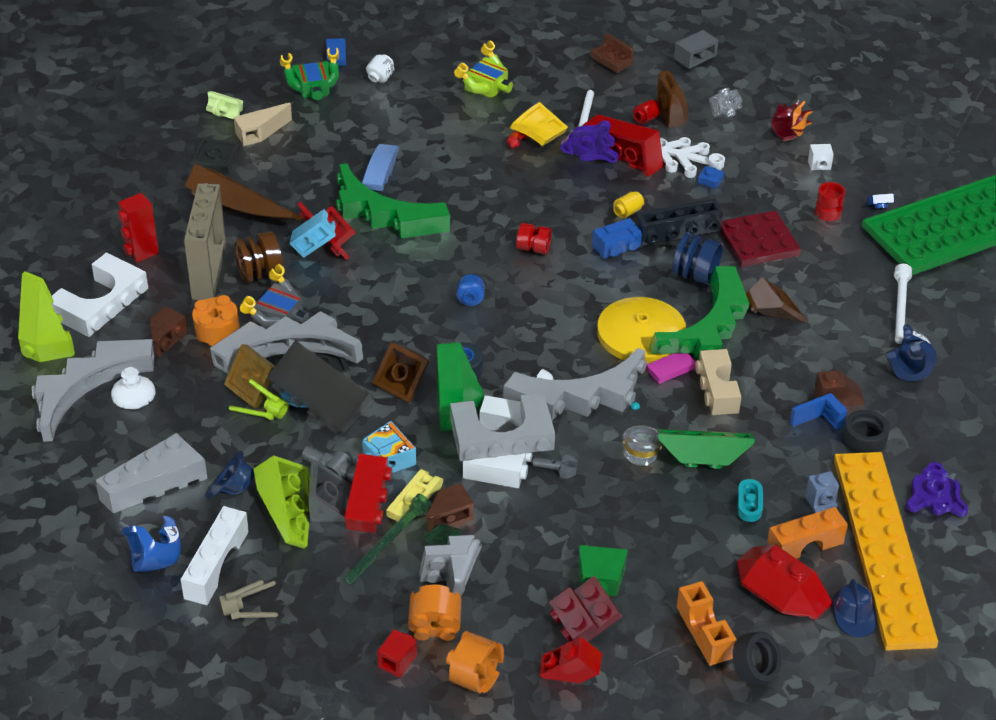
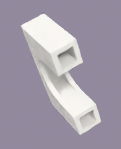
M105 253L92 263L95 281L112 289V291L100 298L84 299L61 288L52 295L54 300L52 306L57 314H61L63 318L62 324L90 337L148 289L145 271L111 254Z
M485 396L480 409V423L489 430L500 432L515 430L523 423L520 414V401ZM533 452L463 461V478L519 488L521 480L527 477L528 465L526 463L531 462Z

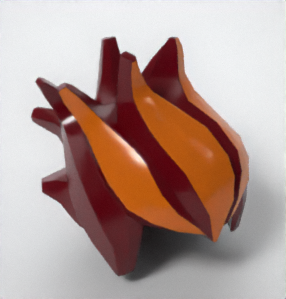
M797 100L792 106L788 107L786 104H784V107L779 104L774 112L772 127L777 136L782 138L783 141L797 139L803 134L805 127L812 124V121L807 120V116L813 110L801 111L805 101L798 105L799 100Z

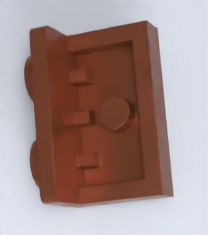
M607 33L604 36V44L591 50L590 57L612 71L619 73L633 65L634 48Z

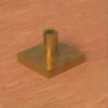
M241 344L224 385L253 408H260L265 394L251 385L249 380H254L268 390L277 367L249 345Z

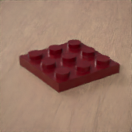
M776 210L722 220L720 233L741 267L800 256L801 248Z

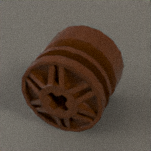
M272 231L257 234L256 245L250 236L245 237V243L241 238L234 241L236 264L246 284L253 282V277L256 281L261 280V270L269 278L271 269L275 271L277 264L283 266L280 248Z

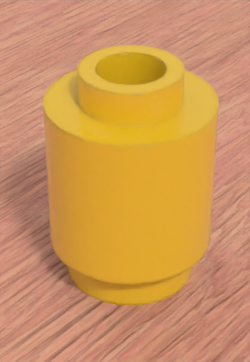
M637 191L629 192L614 201L613 210L617 216L625 219L641 210L644 205V199Z

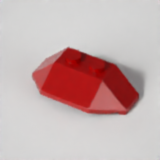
M775 544L752 547L737 560L736 564L741 585L782 614L799 617L809 616L810 619L817 620L832 606L833 602L817 573Z

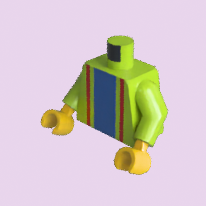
M492 41L483 44L481 52L484 55H488L489 58L484 57L469 71L465 63H460L454 71L456 77L463 78L465 90L488 97H494L501 90L509 93L513 88V82L508 81L507 68L503 66L498 56L492 52L495 48V44Z

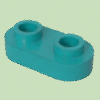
M745 479L740 482L738 487V515L741 519L748 522L757 521L761 518L763 511V487L760 482L754 479Z

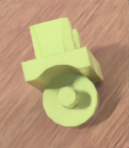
M213 91L208 92L206 111L212 112L216 116L222 115L231 119L240 116V112L243 110V100Z

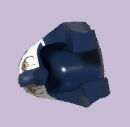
M905 324L903 326V340L900 350L896 347L886 352V357L898 378L907 381H918L929 376L934 369L936 351L925 336L912 329L910 325Z

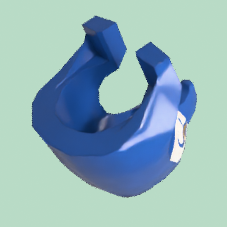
M162 517L164 523L159 530L161 536L160 543L156 542L144 527L130 525L122 529L121 535H125L128 538L131 548V563L134 572L156 571L176 564L181 553V540L175 521L171 517Z

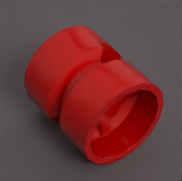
M825 182L819 186L818 201H816L815 214L818 218L825 221H835L841 217L846 193L845 188L841 184Z
M522 222L517 235L516 248L523 251L533 249L535 253L547 255L552 238V228L544 226L535 228L533 224Z

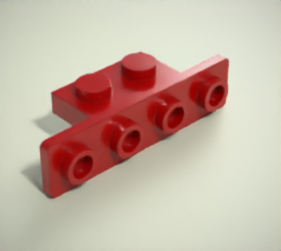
M301 202L297 204L302 209L300 215L306 221L313 217ZM331 205L326 210L328 213L327 220L329 223L335 222L334 233L336 236L326 242V244H332L330 248L337 257L342 255L348 260L350 257L341 248V245L356 232Z

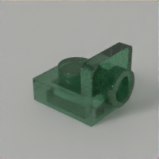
M441 523L423 537L427 545L438 546L447 545L449 536H462L460 529Z

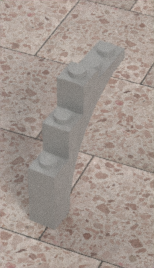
M321 311L302 324L285 316L267 329L250 321L210 348L214 366L227 374L231 369L241 344L249 345L264 358L292 352L312 351L343 357L355 363L363 360L361 341L348 335L341 329H337L336 319Z
M152 339L97 341L96 351H92V357L67 358V366L62 369V375H38L36 385L32 386V397L37 399L41 418H37V431L42 433L43 442L53 441L56 428L63 415L85 393L103 383L121 377L122 371L128 367L137 369L139 373L154 371L155 354Z
M637 348L629 358L616 367L586 378L548 380L514 372L504 385L503 399L520 401L521 395L544 393L552 421L558 414L563 412L564 408L588 417L593 409L596 410L599 403L623 412L635 399L634 385L640 373L643 374L647 366V361H645L646 351Z

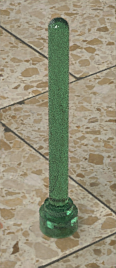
M418 493L410 501V509L344 577L346 584H352L416 516L424 515L429 511L432 504L424 495Z

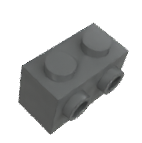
M704 30L675 43L674 59L690 69L717 56L718 39Z

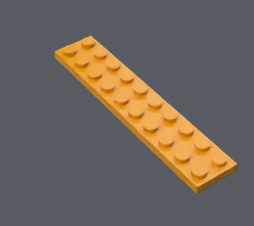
M882 452L835 454L834 464L867 585L872 594L885 651L937 648V635Z

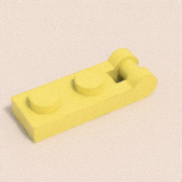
M420 469L386 509L387 517L408 526L431 496L441 489L443 479L438 476L432 477L429 475V472Z

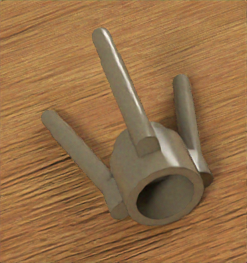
M259 580L234 592L219 596L224 616L231 615L232 620L238 618L277 617V612H239L240 609L244 608L241 598L275 586L276 582L271 581L263 584L264 581Z

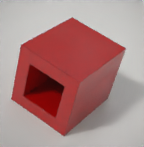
M394 629L377 651L378 668L401 678L417 656V640L407 633H401Z

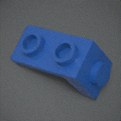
M830 393L794 407L790 424L796 426L823 415L838 430L845 425L847 410Z

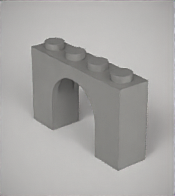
M544 393L521 395L520 414L523 423L520 427L508 432H496L484 427L478 419L474 401L450 403V421L459 461L554 450L555 430Z

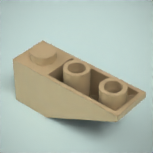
M286 103L234 117L235 133L242 145L246 146L261 142L292 120L291 104Z

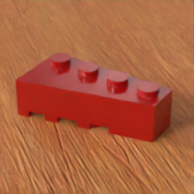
M599 114L583 124V126H594L601 121H608L611 124L609 134L615 139V144L609 148L618 153L619 161L623 159L629 163L631 168L643 170L644 175L649 177L664 166L658 130Z

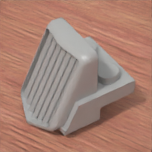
M474 535L449 536L447 545L425 546L419 571L420 582L437 583L446 581L449 592L456 595L457 591L462 596L476 558L482 548L481 541L474 539Z

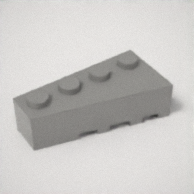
M175 433L96 479L99 500L112 513H116L143 503V499L155 496L157 498L165 495L164 491L175 487H178V489L187 487L188 482L196 479L199 482L206 480L205 459Z

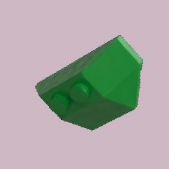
M657 429L658 439L680 463H684L687 467H698L699 464H708L710 468H722L723 465L729 466L751 447L755 440L752 433Z

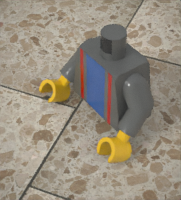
M280 264L276 265L275 271L271 269L269 272V278L273 281H278L279 284L274 283L257 303L252 297L247 296L240 305V311L244 314L250 313L254 323L262 326L264 329L269 328L285 316L300 324L309 319V313L303 311L302 298L288 279L283 278L282 275L285 270Z

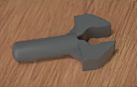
M563 454V458L560 460L534 457L532 465L534 467L557 470L560 473L559 478L567 479L576 475L578 461L571 455Z

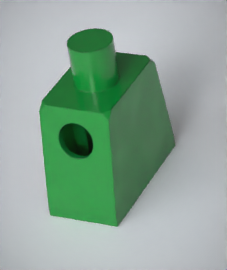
M580 545L578 566L581 585L595 576L609 596L618 595L626 569L627 549Z

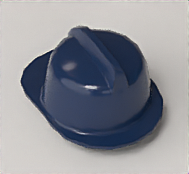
M243 451L237 452L231 458L225 469L209 486L205 494L206 499L215 496L220 491L231 495L239 494L249 486L255 474L254 469L243 460Z
M852 579L849 584L844 585L833 596L832 604L839 628L844 633L852 637H865L874 632L877 626L876 611L869 589L864 585L856 583L855 579Z

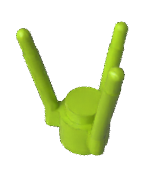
M250 379L249 383L265 394L267 400L265 401L264 409L267 412L235 406L229 407L231 411L265 417L272 421L274 417L278 419L283 418L289 404Z

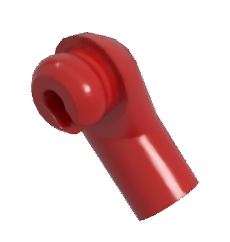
M514 131L508 136L506 142L511 149H515L520 145L519 140L528 136L519 131Z

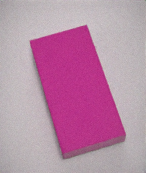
M673 353L647 364L646 371L660 384L696 369V362L688 353Z

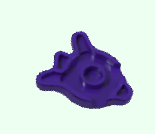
M601 121L594 126H579L573 129L568 137L562 140L560 145L564 153L571 155L574 153L580 156V160L583 161L602 159L615 163L618 160V153L609 148L615 144V139L609 134L611 124L608 121Z
M931 462L922 471V474L914 476L911 484L912 497L906 503L908 511L915 513L924 507H929L935 515L951 512L956 516L965 517L968 513V506L960 498L961 489L957 479L954 482L948 477V472L944 470L940 463Z

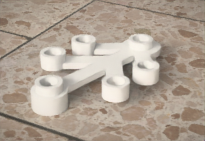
M686 137L671 142L660 138L662 157L666 163L665 170L667 172H676L678 162L673 160L670 155L676 156L685 168L684 175L689 178L695 177L697 173V167L692 165L689 160L709 165V167H714L718 170L724 167L725 157L722 154L713 153L709 157L701 156L709 153L710 145L708 143L701 142L698 145L690 146L691 140Z

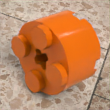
M221 295L219 297L198 300L195 303L192 316L195 334L200 342L203 341L210 346H214L240 329L237 307L228 296Z
M425 585L420 587L419 592L414 593L413 591L410 594L408 627L414 633V638L422 641L429 639V637H440L445 641L454 640L456 633L460 630L461 595L457 591L456 595L449 592V587L443 585Z
M465 631L456 649L450 650L446 659V663L450 665L449 681L480 694L481 692H488L499 676L500 672L496 671L498 662L503 664V646L475 633Z

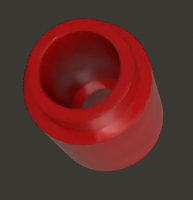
M647 100L633 109V117L639 124H646L659 116L662 111L661 105L657 100Z

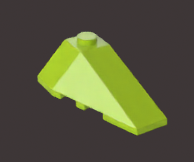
M25 271L22 273L18 335L22 355L38 362L72 357L75 354L72 337L69 331H64L61 325L63 318L61 314L55 312L52 306L54 300L44 279Z
M273 455L254 468L257 490L285 542L305 548L308 545L309 522L307 521V513L309 512V469L307 466Z

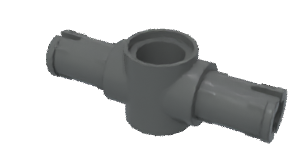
M306 446L303 450L302 460L310 463L316 460L345 480L353 481L356 467L346 453L342 451H335L333 454L323 453L310 446Z

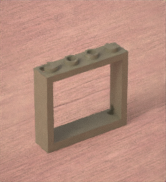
M198 184L184 238L192 300L215 297L226 248L220 184Z

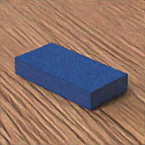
M345 38L326 39L327 50L330 48L331 55H335L336 48H338L339 58L336 60L338 66H346Z

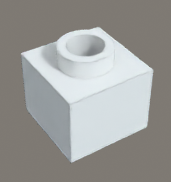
M810 145L808 157L810 169L831 170L833 160L831 145Z

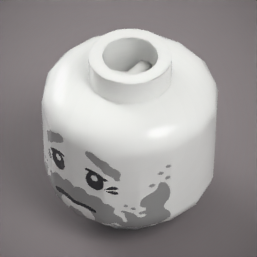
M376 55L366 67L368 78L374 83H385L394 72L393 60L387 55Z

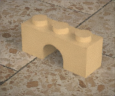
M727 349L700 351L699 360H696V373L701 375L700 387L701 390H705V404L710 407L712 415L739 413L741 394L737 381H729L732 364Z

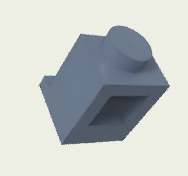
M831 471L808 477L805 497L814 513L833 507L837 508L838 506L836 498L839 484Z

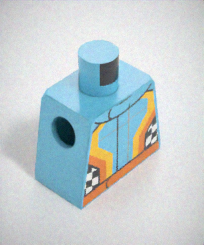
M392 421L362 441L363 454L388 457L389 467L393 468L392 473L416 465V448Z

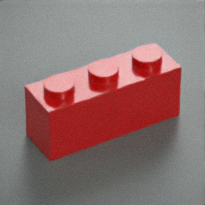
M142 193L119 201L118 217L122 223L120 232L125 242L123 245L125 254L128 257L130 256L136 263L159 254L151 202Z
M359 454L344 518L347 530L376 533L377 525L382 524L383 510H381L382 503L387 501L388 488L385 487L387 481H391L393 468L389 467L388 457Z

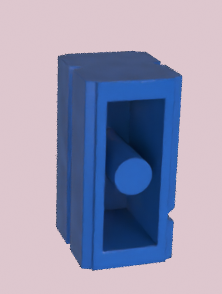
M631 218L593 230L592 246L603 259L617 256L620 253L640 247L642 231L637 225L635 226Z

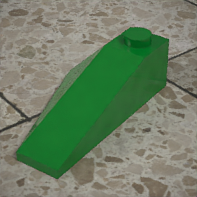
M461 342L437 344V412L440 430L450 431L452 430L450 403L474 401L478 416L480 415V409L484 400V391L477 380L475 372L472 370Z

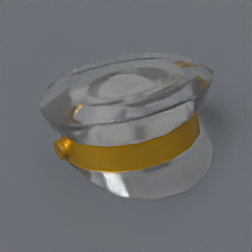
M632 426L626 429L622 435L623 444H625L624 452L627 459L638 466L652 463L662 448L663 443L658 439L657 430L649 426Z

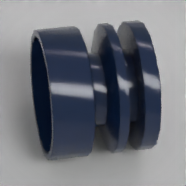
M686 232L675 252L673 274L679 277L683 274V277L688 279L694 272V281L709 286V280L714 267L719 266L721 262L723 243L708 238L702 246L701 236L696 235L694 237V234Z

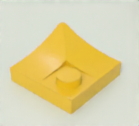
M539 102L516 119L510 128L526 134L544 146L565 133L568 127Z

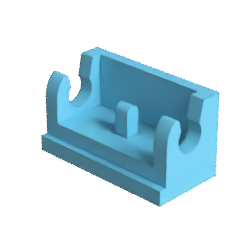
M324 209L292 231L289 244L303 258L336 236L334 233L336 224L334 221L328 222V213Z

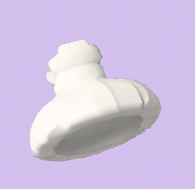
M133 367L125 368L121 373L122 379L118 380L112 388V400L114 404L124 409H139L148 405L154 399V384L148 378L138 375L139 371Z

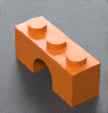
M833 507L770 527L767 545L775 544L798 559L803 548L813 541H816L821 550L844 544L848 524L837 508Z
M703 581L679 588L677 609L709 666L733 659L732 652L737 639L726 620L716 621L713 613L714 600Z

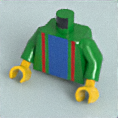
M330 48L327 50V56L331 63L324 61L292 65V68L290 66L292 55L288 53V61H285L281 55L280 64L285 67L284 73L288 86L299 92L303 98L312 97L314 100H320L323 96L329 95L330 88L334 87L339 79L338 63H336V60L339 58L338 48H336L335 55L330 54Z

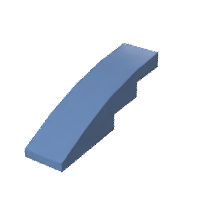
M379 144L368 164L362 184L370 190L383 191L385 183L388 182L389 175H392L399 146Z

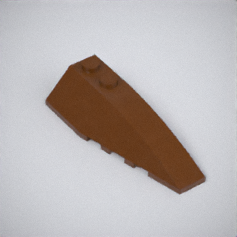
M198 164L194 165L185 184L186 187L192 190L191 194L193 195L196 194L198 184H220L222 205L244 213L279 220L301 221L302 216L281 205L277 206L276 202L265 198L260 193L252 191L249 187L216 170Z

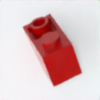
M579 637L543 654L539 676L543 679L582 683L600 674L602 653L584 638Z

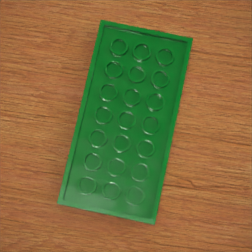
M996 175L864 219L862 227L899 264L911 266L912 275L996 246Z

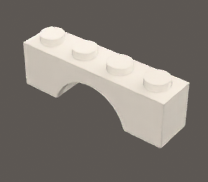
M223 506L181 578L184 599L208 605L218 587L220 570L227 553L231 548L239 550L249 532L246 512Z

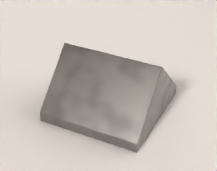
M316 460L311 462L308 498L310 522H345L344 518L351 483Z

